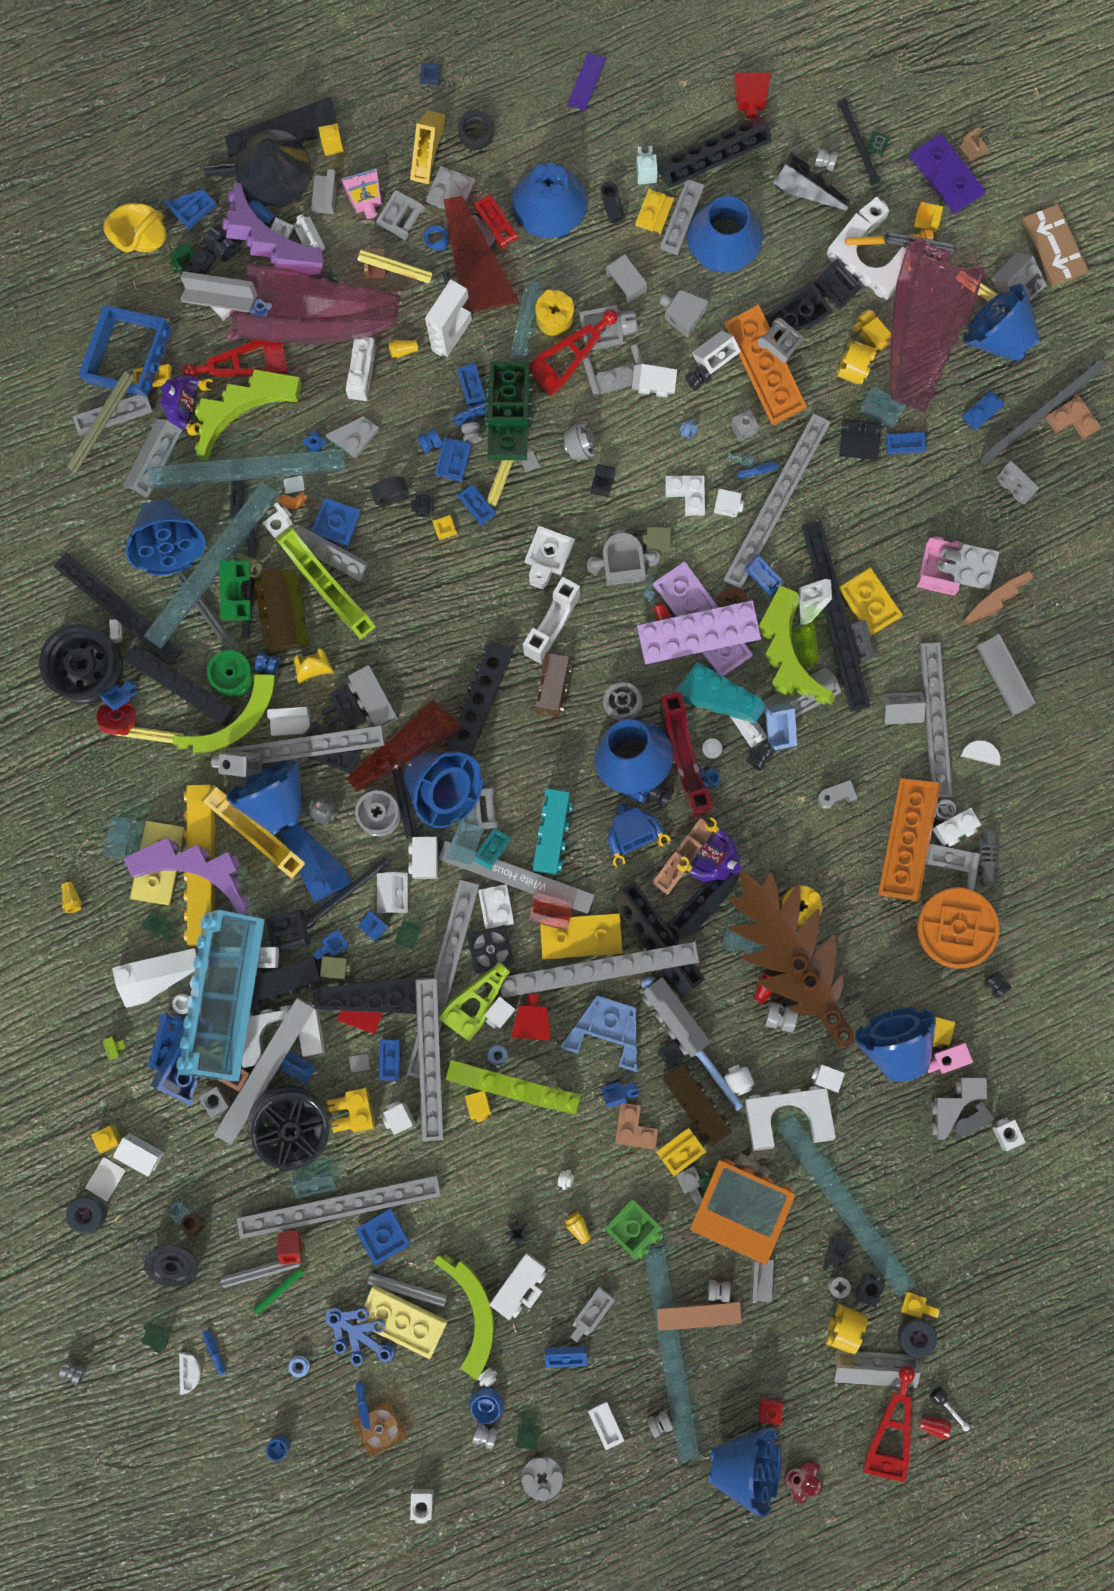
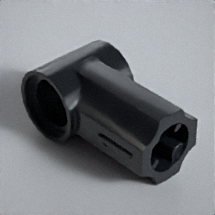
M605 182L601 187V201L604 204L609 223L616 224L625 219L618 195V187L613 182ZM611 191L614 194L611 196L605 195V192Z

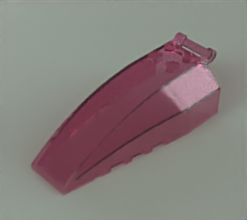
M917 237L914 242L907 244L896 283L889 355V385L891 400L920 412H926L936 390V385L943 375L941 372L946 362H949L952 348L957 344L959 340L958 335L962 327L966 325L975 305L985 267L966 269L949 266L950 250L940 249L927 243L923 238ZM925 250L938 256L940 261L924 255L923 251Z
M248 264L247 278L248 281L254 284L258 294L256 299H261L265 303H271L272 309L269 310L268 317L252 315L250 312L231 310L230 325L225 336L230 341L246 339L293 345H321L360 339L397 325L400 295L376 289L372 290L363 286H359V289L349 287L345 282H340V284L328 282V278L321 277V280L309 277L307 273Z

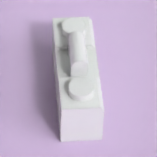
M354 337L346 385L348 399L368 400L376 352V344L373 338Z
M526 1252L494 1296L490 1306L508 1320L512 1316L517 1317L522 1310L521 1303L531 1308L543 1292L535 1283L538 1282L540 1284L547 1275L544 1272L546 1266ZM530 1287L533 1291L526 1300L523 1296Z

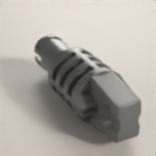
M995 830L983 831V840H980L979 865L983 868V886L995 885V868L998 866V841H995Z

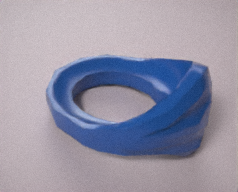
M434 225L426 229L423 239L429 248L445 251L448 246L449 234L445 228ZM437 231L443 235V238L437 243H431L428 240V236L432 232Z

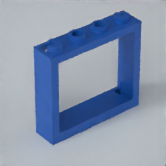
M103 305L78 375L86 383L114 389L119 380L96 374L116 320L157 329L138 385L131 383L126 391L147 397L153 387L155 374L159 370L161 357L165 353L167 340L171 336L172 326L164 318Z

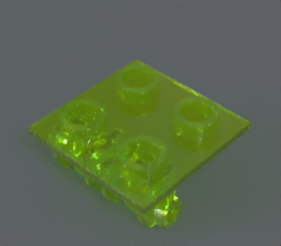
M814 621L794 630L792 636L795 645V655L803 668L806 666L808 668L815 667V663L820 660Z

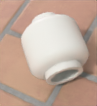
M738 1064L728 1069L729 1073L724 1076V1079L732 1094L739 1096L752 1090L751 1087L754 1085V1081L747 1067L740 1068Z

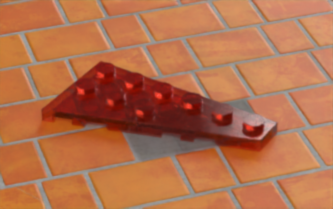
M463 196L444 199L457 281L459 285L468 291V299L462 308L472 313L519 304L518 298Z
M432 700L385 742V746H381L353 771L346 780L358 792L463 727L437 702Z

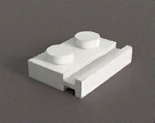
M507 884L478 890L485 929L514 924Z

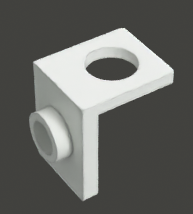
M277 502L274 504L277 512L263 522V525L274 538L293 524L289 518L291 516L290 512L285 506L281 508ZM273 520H280L282 523L281 528L273 530L271 522Z

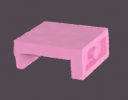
M936 536L929 538L925 545L916 587L955 596L959 590L960 583L952 582L950 573H945L938 569V560L947 562L948 559L939 557L943 549L958 550L962 542H948Z

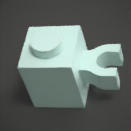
M648 146V153L646 154L642 153L641 147H638L636 161L638 185L657 183L656 155H652V146Z

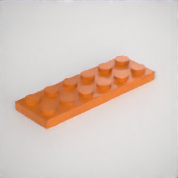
M759 304L725 322L724 324L729 334L734 336L741 351L738 354L771 424L774 426L808 408L787 363H783L767 348H761L758 345V339L770 329ZM773 336L771 340H773L776 343L777 341Z
M900 778L878 893L880 896L919 901L940 783Z

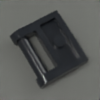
M836 258L813 283L840 310L864 285L860 281L857 282L840 264L841 261ZM834 269L852 287L851 290L832 272Z
M299 909L266 919L270 947L279 948V953L282 950L299 945H310L311 939L307 934L304 910ZM298 932V938L279 942V937Z

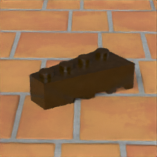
M680 1064L662 1077V1080L708 1144L714 1146L732 1132L729 1128L730 1123L724 1115L720 1116L716 1111L718 1107L712 1098L707 1099L704 1094L706 1090L700 1082L696 1084L692 1076H694V1073L688 1065L684 1067Z

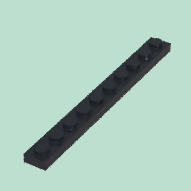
M820 520L803 524L801 528L815 581L831 580L832 600L823 608L849 710L850 712L870 708L822 522Z

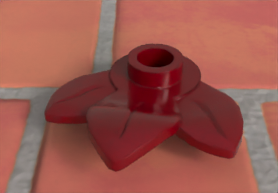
M804 1462L799 1468L794 1467L786 1471L785 1483L790 1488L791 1497L796 1502L804 1504L807 1495L816 1496L822 1492V1484L816 1478L820 1470L818 1464ZM798 1476L797 1481L793 1482L794 1477Z

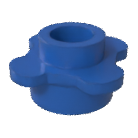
M256 299L250 314L255 315L258 319H265L268 317L272 305L271 303L263 302L261 299Z
M312 431L308 438L303 439V444L308 446L311 453L315 454L326 445V440L321 438L317 431Z
M710 768L708 771H700L706 788L718 786L720 777L716 770Z

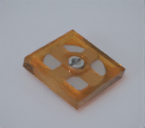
M390 1399L369 1409L370 1430L363 1427L359 1415L352 1418V1422L370 1458L408 1438Z

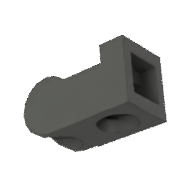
M976 1102L972 1105L975 1111L965 1118L956 1120L953 1126L955 1133L960 1136H969L994 1119L983 1102Z

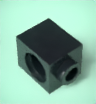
M873 1273L870 1276L864 1274L854 1297L876 1308L886 1285L881 1282L882 1278ZM868 1284L875 1285L874 1293H866V1286Z

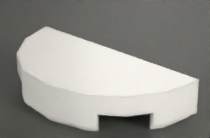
M975 741L968 744L960 755L961 757L1000 765L998 750L986 741Z
M181 1351L179 1352L180 1395L189 1393L197 1386L202 1372L196 1357L188 1352Z

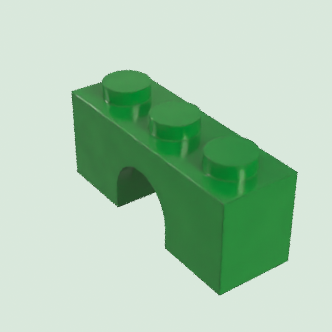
M219 561L221 620H250V600H245L241 594L243 581L250 580L249 561Z

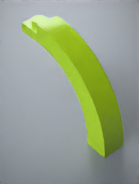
M254 675V687L250 701L243 713L231 725L221 731L205 736H173V745L177 746V749H189V746H193V753L198 754L224 749L244 738L259 723L268 708L274 688V675Z
M439 1254L434 1263L450 1274L462 1286L473 1309L475 1322L473 1343L460 1368L477 1380L488 1360L493 1341L494 1319L490 1299L483 1283L469 1265L461 1259L456 1266L453 1264L455 1260L449 1255L444 1254L443 1256Z

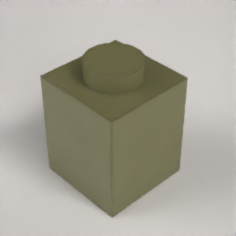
M647 527V533H643V545H646V551L653 549L658 552H669L671 528Z
M322 957L320 977L347 980V975H351L352 965L348 959Z

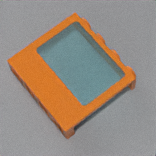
M724 1159V1161L719 1160L690 1231L767 1265L796 1194L792 1193L793 1189L781 1184V1187L774 1185V1180L762 1176V1178L754 1176L755 1172L743 1167L742 1170L736 1168V1163L728 1159Z

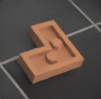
M1080 396L1046 416V420L1055 433L1073 424L1082 439H1085L1101 428Z
M620 1104L615 1143L655 1149L658 1129L638 1126L641 1105Z

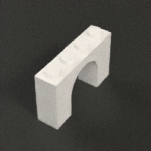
M856 213L830 245L826 256L831 262L838 258L841 261L840 264L850 275L858 278L864 286H869L873 289L877 296L888 300L915 266L918 257L902 247L886 266L872 268L863 264L857 255L856 248L858 245L847 246L844 243L846 238L866 237L870 231L872 224Z
M451 279L425 317L433 352L440 356L443 354L446 357L449 356L472 321L471 312L462 308L468 299V291Z
M564 577L561 578L553 592V601L544 620L537 630L532 628L523 643L525 656L542 664L545 654L549 652L580 599L579 585Z
M292 1005L280 1007V1011L277 1012L267 1009L260 1011V1015L253 1016L252 1013L249 1014L242 1068L256 1066L264 1052L263 1034L266 1028L275 1021L283 1020ZM318 1009L313 1010L299 1033L302 1056L325 1053Z
M821 1086L810 1087L809 1091L801 1092V1089L790 1090L789 1094L781 1095V1092L769 1093L768 1097L752 1095L745 1101L753 1151L774 1148L771 1116L778 1108L786 1105L796 1106L806 1113L810 1122L813 1143L834 1140L836 1137L827 1088L821 1089Z

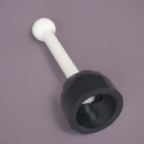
M941 1386L934 1389L929 1395L931 1401L939 1406L944 1405L962 1425V1430L969 1431L970 1425L965 1423L947 1403L948 1396L946 1391Z

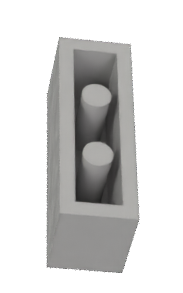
M369 665L348 676L350 682L347 684L352 693L357 692L359 696L357 702L361 710L366 709L369 715L366 719L371 727H385L398 720Z

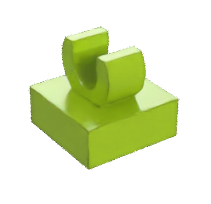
M110 1037L103 1041L109 1061L118 1057L117 1052L126 1048L124 1040L114 1043L113 1038Z

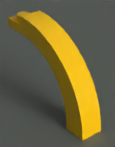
M214 785L201 801L242 834L277 867L293 878L305 863L273 834L230 805L226 800L227 795Z

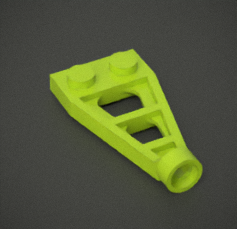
M497 962L493 968L451 999L438 1015V1019L470 1042L482 1027L486 1019L484 1015L491 1008L510 970L500 962ZM488 982L492 985V990L487 998H482L476 991L483 983ZM469 998H476L480 1001V1008L475 1016H469L461 1009V1005Z

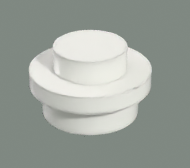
M708 739L704 742L702 750L706 757L717 758L722 752V745L717 739Z
M179 994L173 999L172 1007L175 1012L179 1014L188 1013V995Z
M568 1169L566 1171L562 1170L558 1179V1186L562 1187L563 1190H567L568 1187H572L574 1182V1175Z
M491 1368L484 1371L478 1377L479 1385L481 1387L484 1385L486 1387L491 1386L497 1380L495 1378L497 1372Z

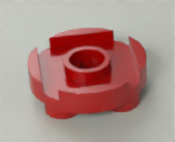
M129 702L115 711L108 705L105 706L103 704L97 710L96 719L101 732L125 736L136 725L137 714ZM117 715H120L119 719H113Z

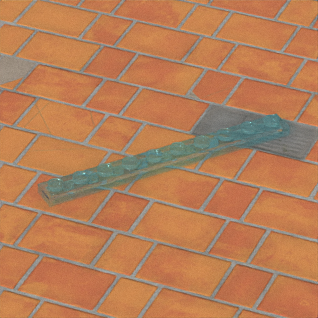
M343 449L147 467L149 487L151 489L344 471L345 463Z
M263 482L260 483L144 635L146 639L160 649L164 646L219 574V561L229 560L277 498L279 494Z
M791 1115L776 1126L896 1295L901 1297L913 1288L915 1284L795 1117Z
M664 1247L651 1249L645 1256V1263L679 1462L700 1459L678 1329L658 1330L657 1308L674 1307Z

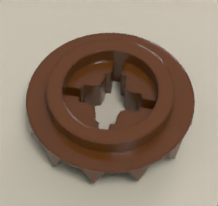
M730 587L719 594L717 606L718 608L729 606L730 603L727 601H732L735 596L737 597L736 604L748 602V597L741 589Z

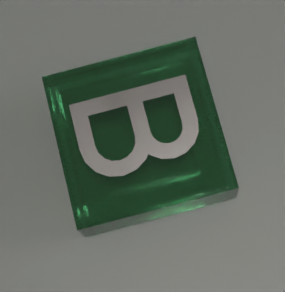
M873 131L866 150L883 157L891 137Z

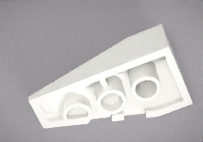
M193 948L112 968L116 987L125 1007L128 1008L147 1003L159 993L164 992L176 982L195 971L194 959L197 956L196 949Z

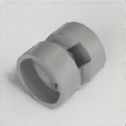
M770 1001L764 1026L774 1029L779 1026L782 1031L793 1033L798 1013L790 1010V1005L783 1007L782 1003Z

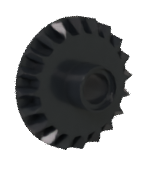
M169 1243L167 1246L161 1244L159 1248L154 1247L152 1251H149L145 1258L144 1267L148 1276L155 1282L165 1286L177 1287L190 1283L196 1277L199 1263L197 1262V1257L193 1256V1251H187L186 1247L180 1248L178 1244L172 1246Z

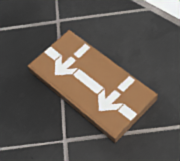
M1058 204L1022 218V223L1051 287L1088 273L1087 266Z

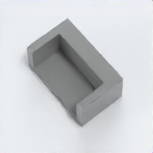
M625 254L606 267V275L614 278L626 294V302L628 304L647 292V283Z

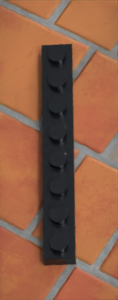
M67 552L53 566L170 665L183 653L184 650Z

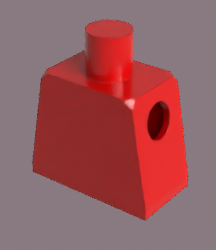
M734 73L733 87L737 109L746 110V118L757 117V111L764 110L771 73Z
M528 994L527 1006H518L511 1038L550 1040L547 1007H539L540 995Z

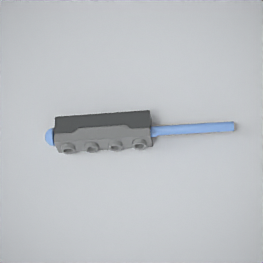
M645 977L642 980V987L644 988L642 993L645 995L642 999L648 1007L653 1006L656 1010V1013H654L655 1017L660 1023L665 1022L668 1026L667 1033L673 1040L676 1038L681 1045L678 1047L683 1054L690 1057L697 1056L737 1111L743 1107L742 1103L735 1094L730 1092L726 1081L702 1050L711 1043L663 977L653 983L656 980L654 977Z

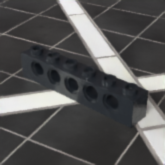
M757 116L657 162L661 179L669 188H672L772 142L769 124L760 116Z
M490 641L489 646L485 645L482 656H484L483 661L478 663L475 669V674H477L475 681L470 682L467 692H470L468 698L463 699L460 710H462L461 715L456 717L453 723V728H455L453 735H449L446 740L445 746H447L448 752H463L472 757L513 656L512 648L494 641ZM491 660H496L499 664L495 668H490L488 663ZM483 678L491 680L488 686H483L480 682ZM476 696H482L484 701L481 704H475L473 699ZM475 714L477 718L474 722L466 721L467 715ZM461 732L469 733L467 740L462 741L458 737Z
M635 881L610 899L647 951L681 945ZM694 963L661 969L680 997L706 980Z

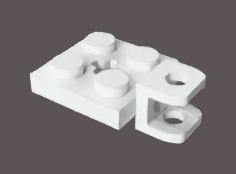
M538 526L525 558V563L532 565L529 573L530 585L544 589L548 585L552 573L559 576L562 575L575 539ZM553 547L555 553L547 555V552L544 550Z

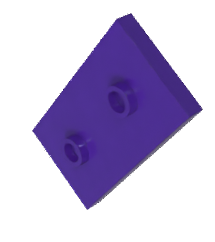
M941 133L910 153L909 157L954 215L985 195L986 191Z

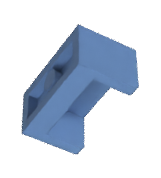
M789 703L767 706L765 711L768 744L774 750L797 746L795 708Z

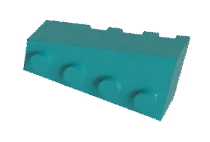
M698 662L676 691H681L684 704H692L698 708L713 710V712L727 714L733 718L754 724L766 708L761 698Z
M545 789L544 796L546 798L542 808V822L539 827V839L536 846L533 872L557 875V871L562 870L563 859H560L561 851L565 852L566 840L563 839L564 832H568L570 820H566L567 812L571 813L573 801L569 800V792Z

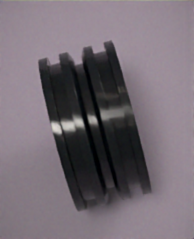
M72 624L58 629L46 640L41 649L39 668L44 682L52 691L74 703L93 704L102 701L101 694L113 686L119 685L123 675V658L117 645L99 630L88 625ZM84 642L88 644L85 649L81 647V644ZM66 651H69L66 657H64V653ZM103 653L104 657L98 660L101 654ZM83 664L87 665L86 669L82 668ZM63 670L68 672L66 677L62 676ZM101 673L102 677L97 679L94 674ZM83 682V683H84L83 687H82V688H78L79 685Z
M280 1085L271 1088L255 1101L249 1112L247 1126L253 1148L259 1158L273 1168L280 1170L303 1168L315 1161L326 1147L329 1138L327 1115L315 1095L305 1088L296 1085ZM286 1105L287 1110L280 1111V1107ZM300 1110H306L307 1114L305 1116H301ZM268 1119L272 1120V1125L269 1127L265 1126V1122ZM287 1127L293 1128V1131H292V1132H290V1131H287V1132H286V1128H287ZM312 1130L310 1136L304 1134V1132ZM271 1141H278L276 1146L270 1145ZM292 1143L297 1144L295 1151L290 1150Z

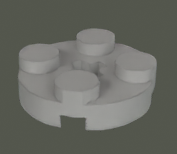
M536 1456L525 1464L521 1482L526 1493L534 1499L546 1501L560 1491L563 1474L560 1464L550 1456ZM546 1473L547 1482H538L537 1474Z

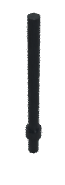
M250 523L249 537L246 540V546L248 547L247 556L255 558L256 547H258L257 523ZM249 577L250 580H247L245 584V600H250V620H243L242 638H250L254 577Z
M383 858L310 917H305L306 928L311 929L315 926L316 921L389 865V862ZM298 932L292 934L294 938L298 936Z

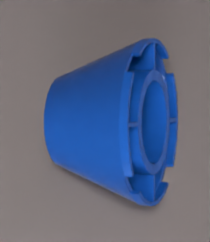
M732 196L720 197L700 207L694 213L687 231V243L691 254L701 262L702 266L716 272H734L746 267L758 255L763 240V230L757 215L743 201ZM719 219H730L738 223L742 230L735 234L726 235L717 232L711 224Z
M625 719L615 723L600 737L594 752L595 768L601 780L609 788L623 794H637L638 792L654 789L666 778L673 762L672 745L666 733L654 723L641 719ZM640 739L647 743L645 750L634 758L623 759L615 755L616 749L624 741Z
M425 752L417 755L406 769L405 783L418 817L427 825L436 828L449 827L456 820L464 819L475 807L482 791L483 779L480 775L481 768L478 762L463 752Z
M915 1007L891 1010L869 1019L870 1024L864 1028L860 1026L855 1033L857 1045L889 1080L897 1082L908 1081L920 1077L929 1070L936 1027L935 1015L930 1010L923 1009L924 1012L916 1011Z

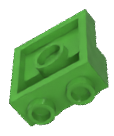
M633 1199L605 1228L635 1260L638 1258L643 1259L649 1253L648 1247L653 1242L656 1244L663 1238L662 1232L664 1231Z

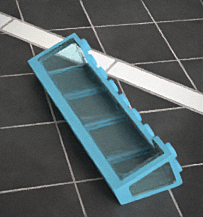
M223 910L204 913V916L201 918V936L197 940L198 954L193 964L195 972L190 981V987L192 988L191 996L187 1000L188 1014L183 1023L185 1032L180 1041L181 1056L177 1060L178 1074L225 1081H239L265 919Z

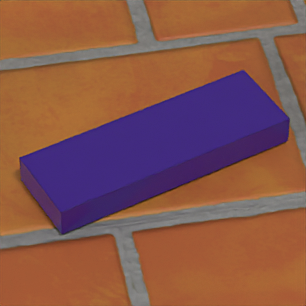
M587 53L569 98V106L586 111L604 67L605 58Z

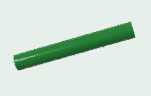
M299 1267L253 1308L254 1312L257 1315L260 1314L305 1274L304 1270Z

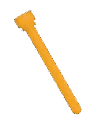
M922 230L918 234L908 235L933 240L932 230ZM884 236L846 238L844 241L847 246L886 244Z

